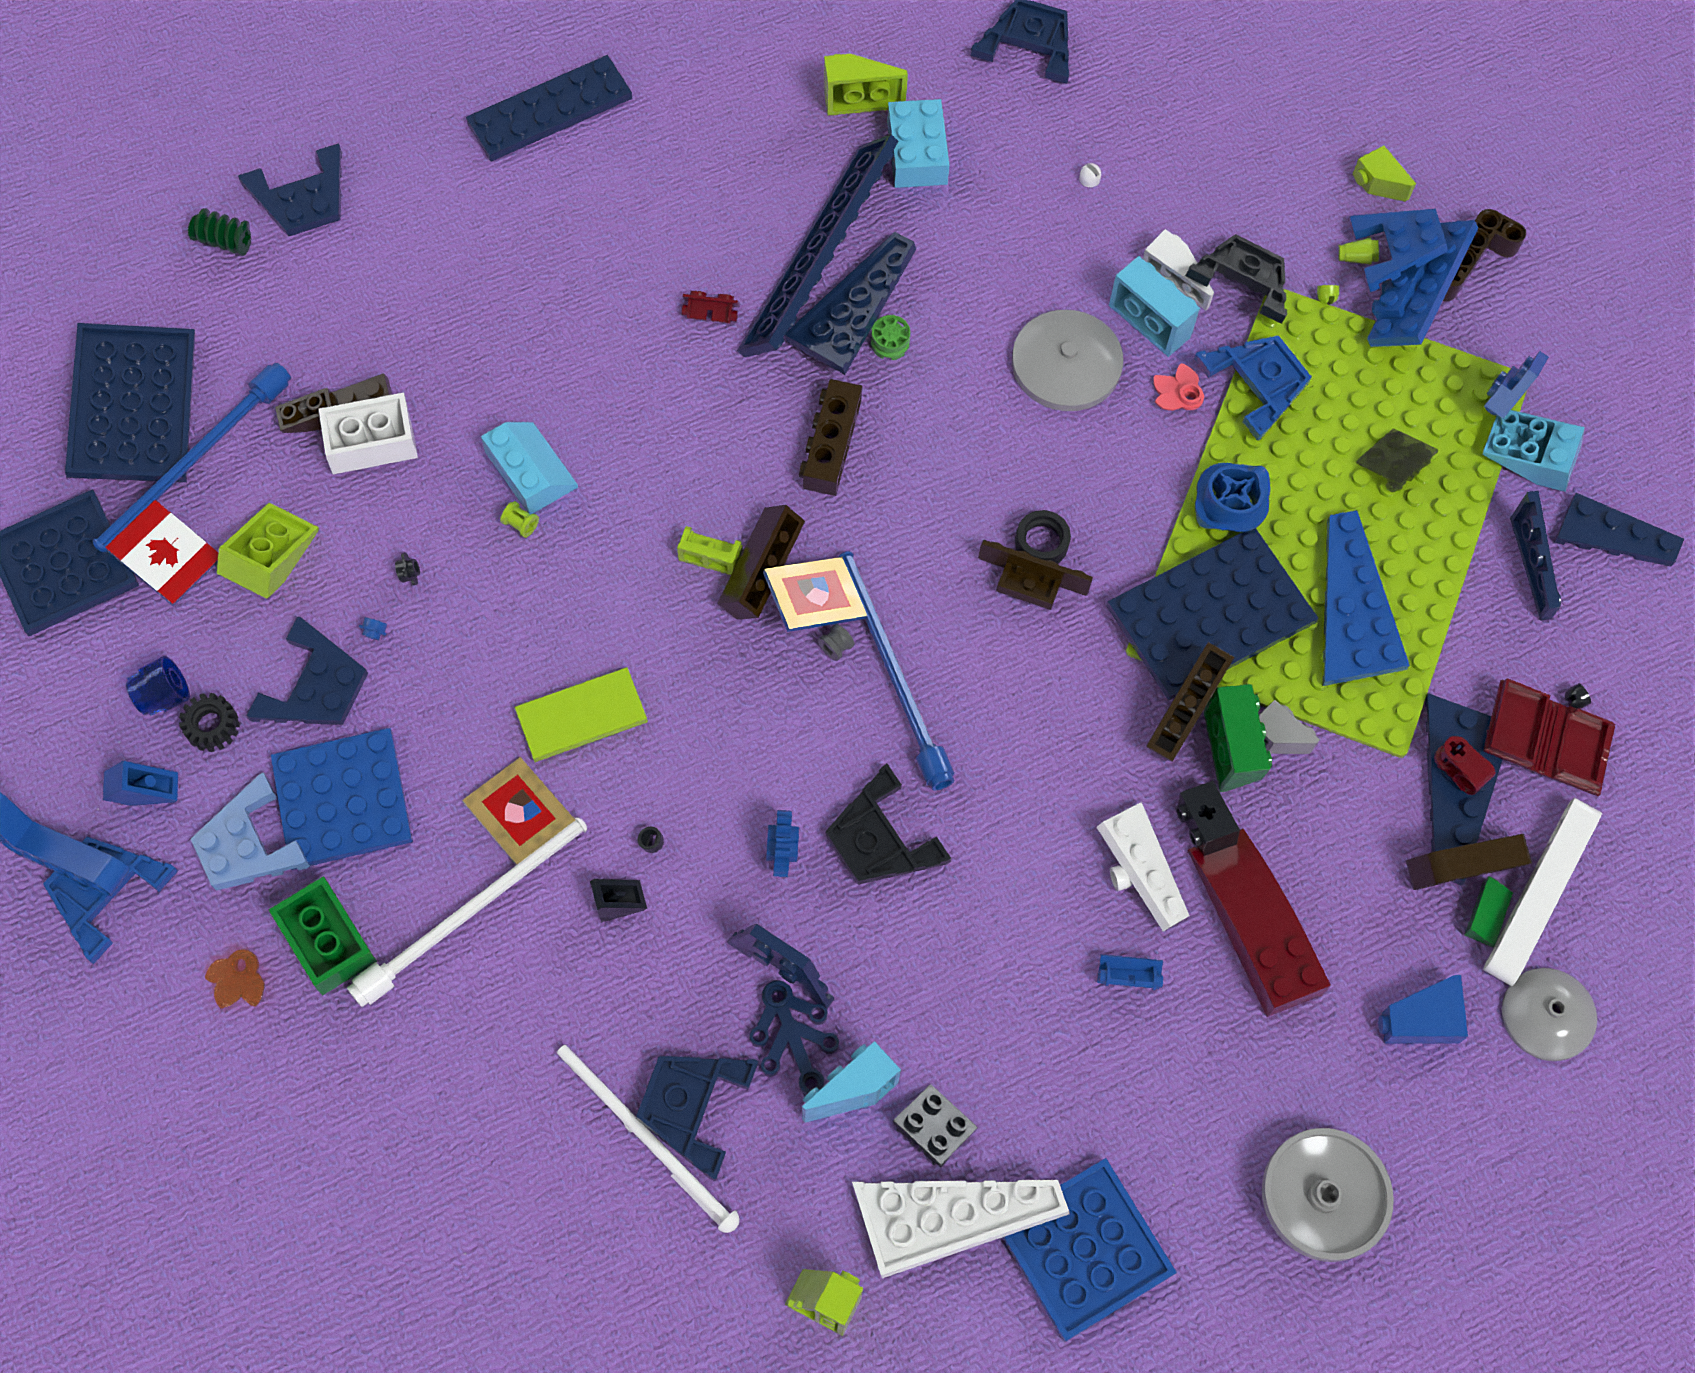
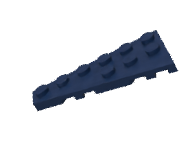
M896 232L890 235L784 335L786 342L845 375L915 253L914 241Z

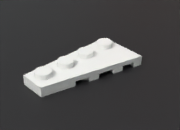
M1142 802L1097 826L1100 834L1128 874L1130 881L1162 931L1187 918L1189 913Z

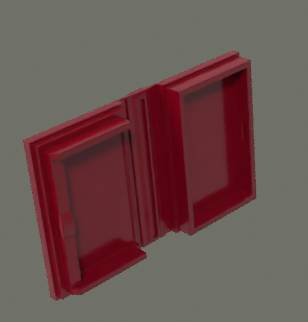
M1511 679L1500 680L1483 751L1532 770L1540 775L1600 796L1616 724L1579 708L1566 707L1550 700L1551 695Z

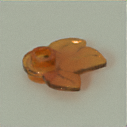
M246 949L237 950L228 959H218L209 966L205 979L209 982L217 983L214 989V998L220 1009L231 1006L241 997L254 1007L260 1003L265 989V982L258 973L259 961L252 951ZM241 959L246 962V968L243 971L238 969V962Z

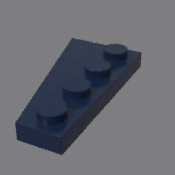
M1539 490L1526 493L1510 517V521L1539 619L1542 621L1552 619L1561 606V596L1557 591Z
M1575 493L1554 543L1562 545L1565 543L1576 544L1578 548L1587 550L1591 548L1606 550L1607 554L1616 556L1620 554L1630 555L1636 560L1671 567L1676 562L1684 538L1579 493Z

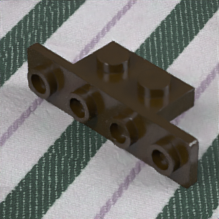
M983 540L980 546L978 556L980 560L1004 568L997 585V592L1049 610L1052 609L1060 587L1085 596L1089 593L1093 577L1086 575L1083 571L1060 566L1051 560L1045 561L1031 556L1025 551H1016L1004 547L998 542Z

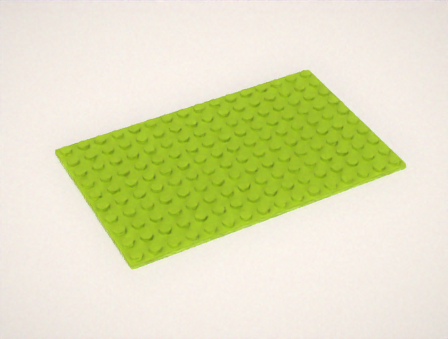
M1284 289L1286 293L1284 308L1287 309V316L1283 323H1278L1260 314V310L1267 296H1264L1247 342L1279 336L1312 378L1266 434L1257 441L1243 423V419L1246 415L1264 405L1237 370H1235L1155 577L1242 533L1231 530L1205 529L1199 526L1196 520L1195 502L1197 498V483L1202 473L1210 466L1218 463L1260 465L1265 467L1270 478L1269 511L1265 520L1256 529L1319 619L1310 627L1228 669L1217 687L1252 684L1254 694H1257L1259 697L1260 706L1267 708L1276 700L1280 705L1287 706L1293 712L1294 717L1300 721L1403 758L1408 753L1502 465L1483 455L1485 445L1496 419V416L1489 413L1484 405L1490 398L1486 393L1494 380L1502 371L1508 373L1511 368L1424 338L1421 345L1371 347L1367 338L1376 322L1375 320L1329 304H1323L1320 301ZM1526 392L1511 410L1520 412ZM1357 510L1410 666L1407 670L1322 686L1324 675L1323 652L1325 650L1324 612L1327 585V520L1330 515ZM1129 642L1126 649L1127 655L1142 661Z

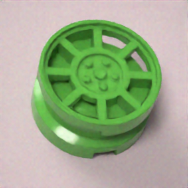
M886 315L879 318L872 327V350L882 359L886 357L896 360L903 357L910 345V327L903 318L895 315Z

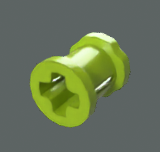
M514 501L506 506L500 522L504 525H511L520 531L522 537L527 538L536 529L539 516L529 514L520 508L519 503Z

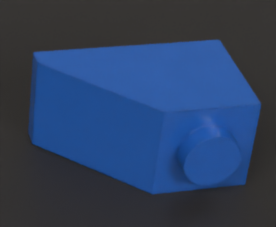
M121 761L104 771L103 800L129 806L175 803L178 800V772Z

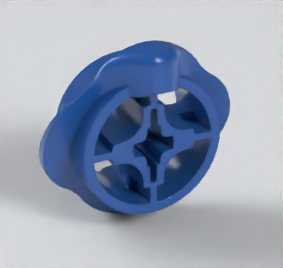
M1218 463L1207 468L1197 483L1195 511L1199 526L1205 529L1212 528L1236 532H1246L1257 528L1265 520L1269 511L1270 478L1267 469L1260 465L1250 466L1232 463Z

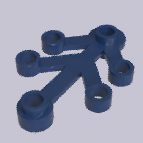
M780 980L772 981L762 991V1001L766 1007L757 1027L753 1028L750 1032L752 1045L759 1048L764 1047L769 1041L768 1029L776 1014H778L782 1025L768 1056L763 1058L761 1062V1070L768 1077L777 1075L780 1070L779 1061L789 1042L801 1073L799 1077L801 1092L807 1095L813 1090L805 1085L809 1079L816 1080L818 1083L817 1087L821 1090L824 1087V1077L820 1071L812 1068L801 1038L819 1045L826 1054H832L838 1050L839 1039L833 1033L825 1034L795 1021L790 1009L808 1015L809 1020L815 1025L825 1023L828 1015L827 1009L821 1004L813 1005L793 996L792 989L786 982ZM776 992H780L784 996L779 1002L772 999V995ZM815 1010H821L824 1016L821 1019H815L812 1013ZM762 1032L765 1035V1039L757 1042L753 1038L754 1034ZM830 1038L836 1044L833 1048H826L823 1044L824 1041ZM768 1061H773L777 1066L775 1070L768 1071L764 1065Z

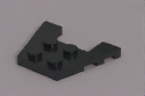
M1235 234L1216 247L1213 253L1203 256L1196 265L1194 263L1190 265L1185 276L1206 287L1209 285L1215 271L1223 274L1225 278L1235 280L1247 286L1251 291L1267 296L1260 314L1278 323H1283L1287 316V309L1284 308L1286 293L1283 289L1285 283V263L1283 257Z
M887 763L881 767L879 773L871 782L867 783L852 804L850 803L825 833L827 839L858 885L943 866L951 862L950 855L937 836L909 852L878 806V802L899 791L902 787V784Z

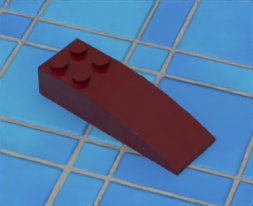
M1244 828L1240 829L1238 842L1234 846L1203 856L1199 847L1188 849L1195 868L1266 1016H1272L1322 996L1330 988L1331 984L1287 897Z

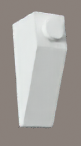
M1165 229L1145 249L1143 260L1151 263L1158 273L1165 279L1171 280L1178 290L1187 297H1191L1198 306L1206 311L1210 307L1214 291L1210 284L1206 287L1185 276L1190 265L1193 263L1196 265L1197 261L1187 244L1179 236L1171 234Z

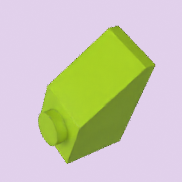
M1384 145L1359 158L1352 174L1356 183L1362 186L1368 194L1404 202L1410 199L1416 185L1415 181Z

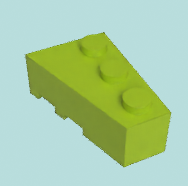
M802 1269L785 1306L843 1336L861 1301L863 1287L859 1286L860 1280L845 1271H842L839 1275L833 1271Z

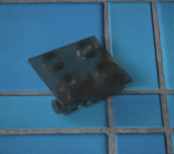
M1393 428L1356 461V464L1386 478L1388 482L1386 483V488L1390 492L1400 491L1403 485L1406 484V481L1414 479V476H1417L1422 468L1428 466L1431 463L1432 457L1438 452V449Z

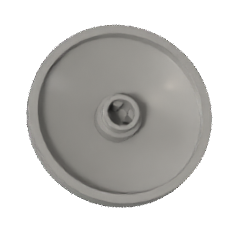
M1055 310L1032 319L1018 334L1012 353V369L1021 389L1037 403L1060 411L1084 410L1104 401L1116 388L1123 368L1122 347L1114 332L1098 318L1076 310Z
M1316 1128L1292 1136L1280 1145L1270 1157L1262 1180L1263 1205L1270 1224L1288 1246L1311 1259L1324 1262H1340L1355 1258L1375 1246L1383 1237L1390 1224L1394 1198L1388 1172L1380 1158L1367 1144L1346 1132L1330 1128Z

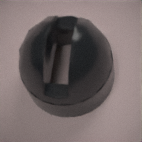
M1580 683L1570 687L1565 693V701H1572L1568 706L1580 709L1591 704V698L1587 690Z
M650 826L640 831L638 844L646 852L657 853L664 845V838L657 828ZM653 835H656L655 843L652 846Z

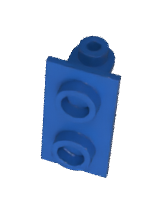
M1101 954L1097 983L1105 984V986L1112 984L1152 988V990L1162 988L1163 960Z

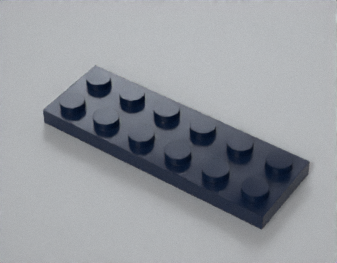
M605 55L467 116L466 120L488 159L492 162L632 99V92L609 56Z

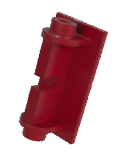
M690 291V295L683 294V298L685 301H688V305L683 304L682 315L687 316V319L707 321L708 311H713L711 320L713 322L728 324L737 322L738 311H734L733 308H740L738 300H734V296L718 294L717 298L706 297L707 293L701 291Z

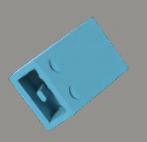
M1510 410L1504 419L1499 415L1496 416L1483 455L1537 485L1565 492L1582 446L1585 427Z
M875 1041L868 1047L863 1044L851 1055L853 1061L845 1068L841 1065L838 1066L827 1077L829 1082L821 1090L815 1087L804 1097L803 1101L805 1104L802 1106V1119L806 1123L875 1105L899 1083L901 1069Z

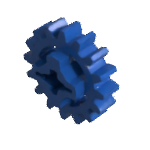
M777 810L776 825H768L766 861H774L773 877H788L789 862H797L799 827L791 826L792 811Z

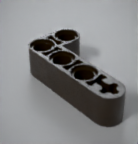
M1482 210L1475 219L1478 230L1443 301H1451L1456 298L1487 249L1503 257L1515 256L1527 234L1524 226L1496 210Z
M1524 834L1439 850L1405 860L1413 890L1532 864Z

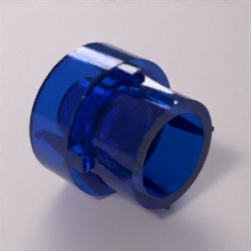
M167 656L159 657L139 668V672L126 678L128 680L126 682L127 693L134 706L143 715L150 714L152 716L161 711L166 712L190 699L189 687L182 672L174 661Z

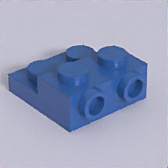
M1539 351L1534 358L1528 356L1519 369L1512 366L1508 373L1502 371L1486 393L1490 398L1484 405L1485 409L1492 415H1499L1504 419L1539 376L1549 357Z

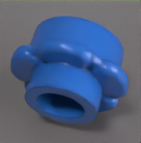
M365 617L363 624L358 626L360 629H363V636L379 641L380 636L387 635L385 633L387 624L375 619Z

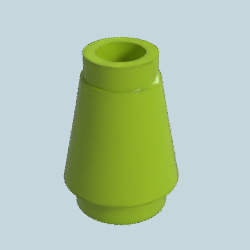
M1367 238L1339 245V261L1371 265L1372 262H1378V240Z

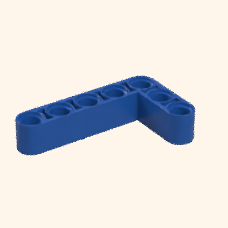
M0 792L1 844L19 856L108 896L113 894L129 872L128 866L109 854L32 821Z

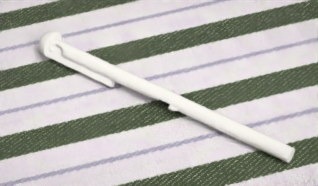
M563 1045L557 1051L561 1059L621 1119L630 1133L633 1132L673 1173L671 1177L719 1225L718 1230L724 1233L734 1231L739 1225L737 1211L729 1213L642 1123L635 1119L636 1116L567 1045Z

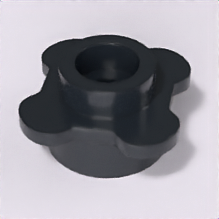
M404 552L401 554L402 559L395 562L397 576L402 583L411 581L412 585H417V576L420 575L419 564L416 559L409 558L408 554Z

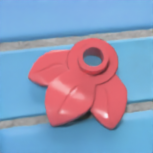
M1181 363L1177 368L1175 377L1155 375L1153 378L1155 390L1160 394L1155 403L1162 409L1169 411L1180 408L1196 410L1202 405L1204 393L1200 386H1198L1199 377L1189 366ZM1187 396H1190V397H1192L1194 400H1189V399H1187L1186 397H1187Z

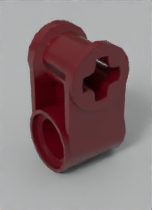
M1451 736L1435 752L1434 759L1437 766L1463 792L1469 795H1475L1496 774L1495 768L1490 761L1482 757L1467 740L1460 736Z

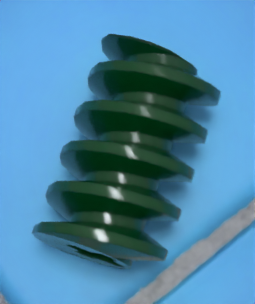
M203 208L189 222L188 236L193 241L198 240L202 244L208 243L212 247L238 253L241 256L246 255L250 248V224L246 220L240 223L236 217L230 220L226 214L220 217L217 211H213L210 214L207 208Z

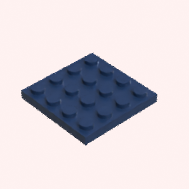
M93 489L0 530V578L21 625L28 636H32L140 586L133 572L108 551L100 552L93 545V539L100 537L111 526Z

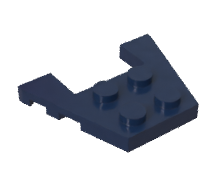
M1015 0L999 17L998 22L992 28H989L984 33L983 38L971 48L970 56L993 62L1000 42L1049 55L1051 59L1045 72V78L1067 84L1069 80L1068 12L1031 0Z
M339 143L316 150L323 173L280 187L269 189L261 168L238 175L241 185L252 194L258 204L265 208L268 215L288 237L341 220L340 178L342 177V151Z
M297 617L286 640L291 645L311 651L312 654L287 702L258 693L247 714V718L252 722L274 720L275 723L303 721L305 724L343 725L368 672L362 665L303 618Z
M754 924L745 930H739L738 933L734 932L727 943L747 957L751 958L753 956L755 960L764 966L772 964L780 970L778 974L792 984L797 981L804 986V995L816 1003L825 1006L827 1010L834 1001L833 995L826 993L828 987L819 980L820 974L811 959L760 925Z
M659 1056L635 1119L709 1179L716 1181L726 1151L696 1141L695 1137L716 1080L719 1079L748 1090L759 1061L755 1059L731 1060L730 1058L700 1059V1057Z

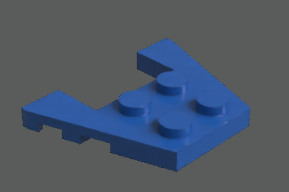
M1436 209L1350 216L1356 240L1384 232L1392 257L1390 261L1364 268L1370 292L1379 289V284L1389 278L1394 281L1401 277V272L1414 265L1418 268L1448 252Z
M1279 336L1245 342L1243 346L1233 348L1229 346L1219 347L1218 351L1208 353L1205 350L1199 351L1194 357L1195 362L1208 378L1233 365L1264 406L1249 413L1243 419V423L1257 441L1266 434L1312 378Z
M86 837L81 843L115 857L130 869L113 894L108 896L55 871L43 885L61 916H63L86 959L94 964L113 942L90 924L92 920L135 874L160 892L178 870L171 864H164L152 860L150 857L141 854L137 855L125 851L123 848Z

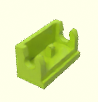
M686 526L680 543L677 546L678 560L731 575L743 551L742 542L736 540L734 544L696 534L694 531H691L692 527Z

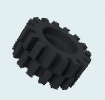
M205 693L200 694L201 700L199 701L193 697L190 699L193 705L190 707L185 704L183 709L186 713H180L179 716L182 721L179 722L180 728L190 744L194 747L197 746L201 751L207 748L209 752H215V746L219 750L224 749L225 747L222 743L225 741L230 745L233 742L231 735L237 736L238 731L236 727H240V722L237 719L239 717L229 701H226L221 695L217 697L215 693H210L209 698H207ZM215 713L220 716V724L214 730L204 732L199 729V721L205 715Z

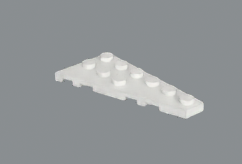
M1018 1180L1017 1182H852L882 1278L1070 1214L1058 1180Z

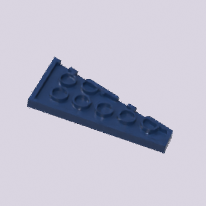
M1427 693L1425 698V707H1427L1426 732H1428L1429 745L1427 760L1429 795H1431L1430 821H1432L1433 836L1431 839V852L1478 842L1503 759L1483 751L1491 720L1490 715ZM1451 736H1460L1467 740L1495 768V776L1475 795L1463 792L1435 763V752ZM1466 878L1450 882L1462 886L1465 883Z

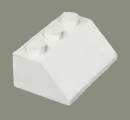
M404 393L319 409L325 455L333 474L418 458Z

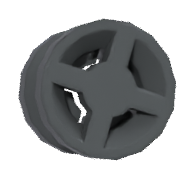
M834 624L830 628V633L822 635L818 639L821 649L835 661L842 657L843 651L849 650L855 645L851 635L839 624Z

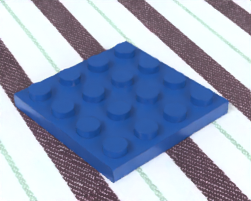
M391 728L271 754L285 845L296 840L301 846L310 866L413 842Z
M1107 1158L1060 1185L1070 1214L1002 1237L1064 1343L1177 1273Z

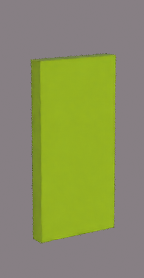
M628 667L515 706L534 762L648 722Z

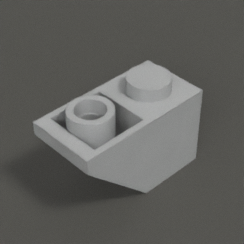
M1276 700L1259 715L1260 722H1263L1266 728L1265 747L1271 754H1310L1320 741L1310 726L1298 721L1287 706L1280 705Z

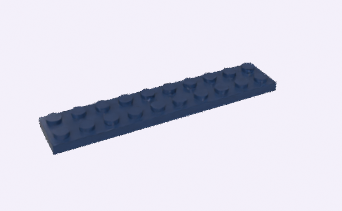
M892 134L858 147L737 351L746 358L769 351H776L782 346L784 335L795 324L797 313L808 302L810 298L809 293L813 286L821 280V273L824 267L834 258V250L845 239L847 228L858 217L859 213L857 211L869 198V191L873 184L881 178V171L885 164L892 159L894 155L893 150L899 142Z

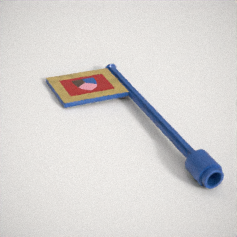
M845 551L838 558L765 569L763 574L787 632L862 619L866 620L921 748L916 760L926 784L931 786L934 791L942 790L952 785L955 781L953 778L954 770L944 747L936 746V744L932 743L855 564L854 554L850 551Z

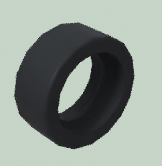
M1048 510L1029 513L1019 522L1015 536L1016 551H1025L1031 556L1045 561L1051 560L1058 564L1066 556L1071 540L1070 527L1065 519L1057 513ZM1044 526L1051 528L1059 536V545L1050 552L1034 550L1026 542L1027 532L1034 527Z

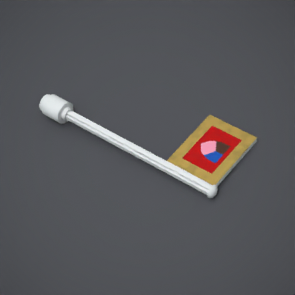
M521 757L462 800L516 866L389 963H383L379 966L377 962H374L351 980L352 984L347 987V990L361 1007H364L367 1003L369 1005L373 1004L395 987L392 980L396 978L395 975L580 833H586V823L581 818L572 817Z

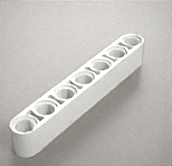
M1575 797L1569 802L1483 968L1485 972L1510 986H1513L1518 980L1594 832L1602 812Z

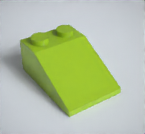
M854 54L824 56V95L827 116L888 110V102L906 101L907 70Z
M268 503L219 547L217 574L268 599L286 581L318 533L319 527Z

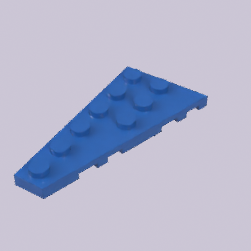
M1358 511L1330 515L1327 520V585L1324 612L1325 650L1323 652L1324 675L1322 686L1407 670L1410 665Z

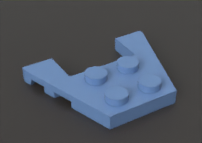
M264 773L259 774L191 838L209 882L216 891L254 882V878L270 874L272 877L283 875L286 870L294 868L303 870L310 867L301 846L296 840L270 855L267 854L249 813L277 798Z

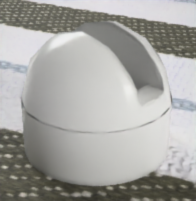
M1088 163L1083 166L1079 176L1081 184L1085 187H1095L1100 183L1101 170L1099 166L1094 163Z
M1121 865L1110 868L1111 880L1116 891L1127 889L1132 885L1128 874Z

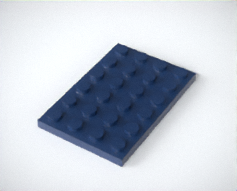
M77 323L65 466L66 478L158 481L189 452L195 329ZM187 472L176 482L187 483Z
M1256 528L1242 532L1109 600L1106 605L1168 701L1175 698L1208 642L1235 657L1228 668L1230 669L1310 627L1319 619Z

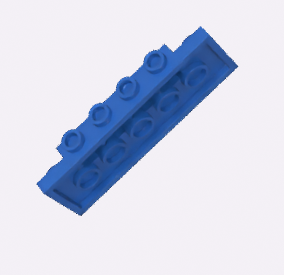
M1475 220L1440 223L1448 252L1418 268L1414 265L1402 271L1401 277L1394 281L1391 279L1383 281L1382 294L1379 299H1375L1372 303V313L1376 316L1377 320L1367 338L1371 347L1422 344L1478 230Z

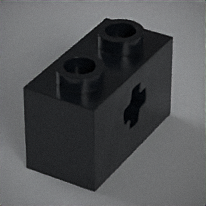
M1214 781L1180 792L1178 805L1176 806L1178 818L1182 823L1186 822L1189 828L1190 840L1195 848L1199 847L1203 856L1237 844L1240 829Z

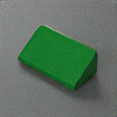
M1488 876L1482 882L1464 936L1494 948L1513 892L1494 878Z

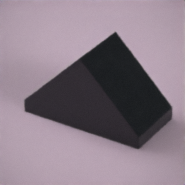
M593 879L590 881L601 923L647 909L640 880Z

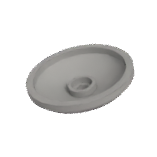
M1551 968L1533 969L1521 974L1513 986L1509 985L1502 1001L1504 1026L1514 1043L1529 1055L1546 1061L1567 1060L1582 1052L1592 1041L1597 1027L1596 1007L1586 988L1571 975ZM1552 1004L1560 1008V1014L1553 1011Z

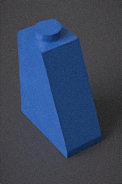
M1453 975L1389 1005L1378 1018V1028L1380 1034H1384V1044H1460L1468 1037L1461 975Z

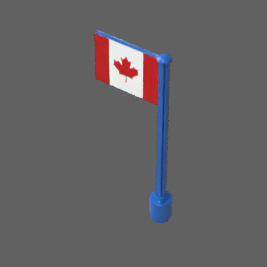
M276 362L273 365H267L249 382L248 385L251 389L249 390V395L100 537L93 539V545L98 551H108L172 606L218 562L219 553L157 500L258 403L270 404L288 387V382L291 380L288 371Z

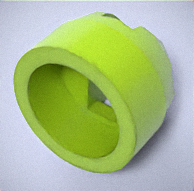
M1317 286L1318 300L1323 304L1328 303L1332 305L1339 297L1340 286Z

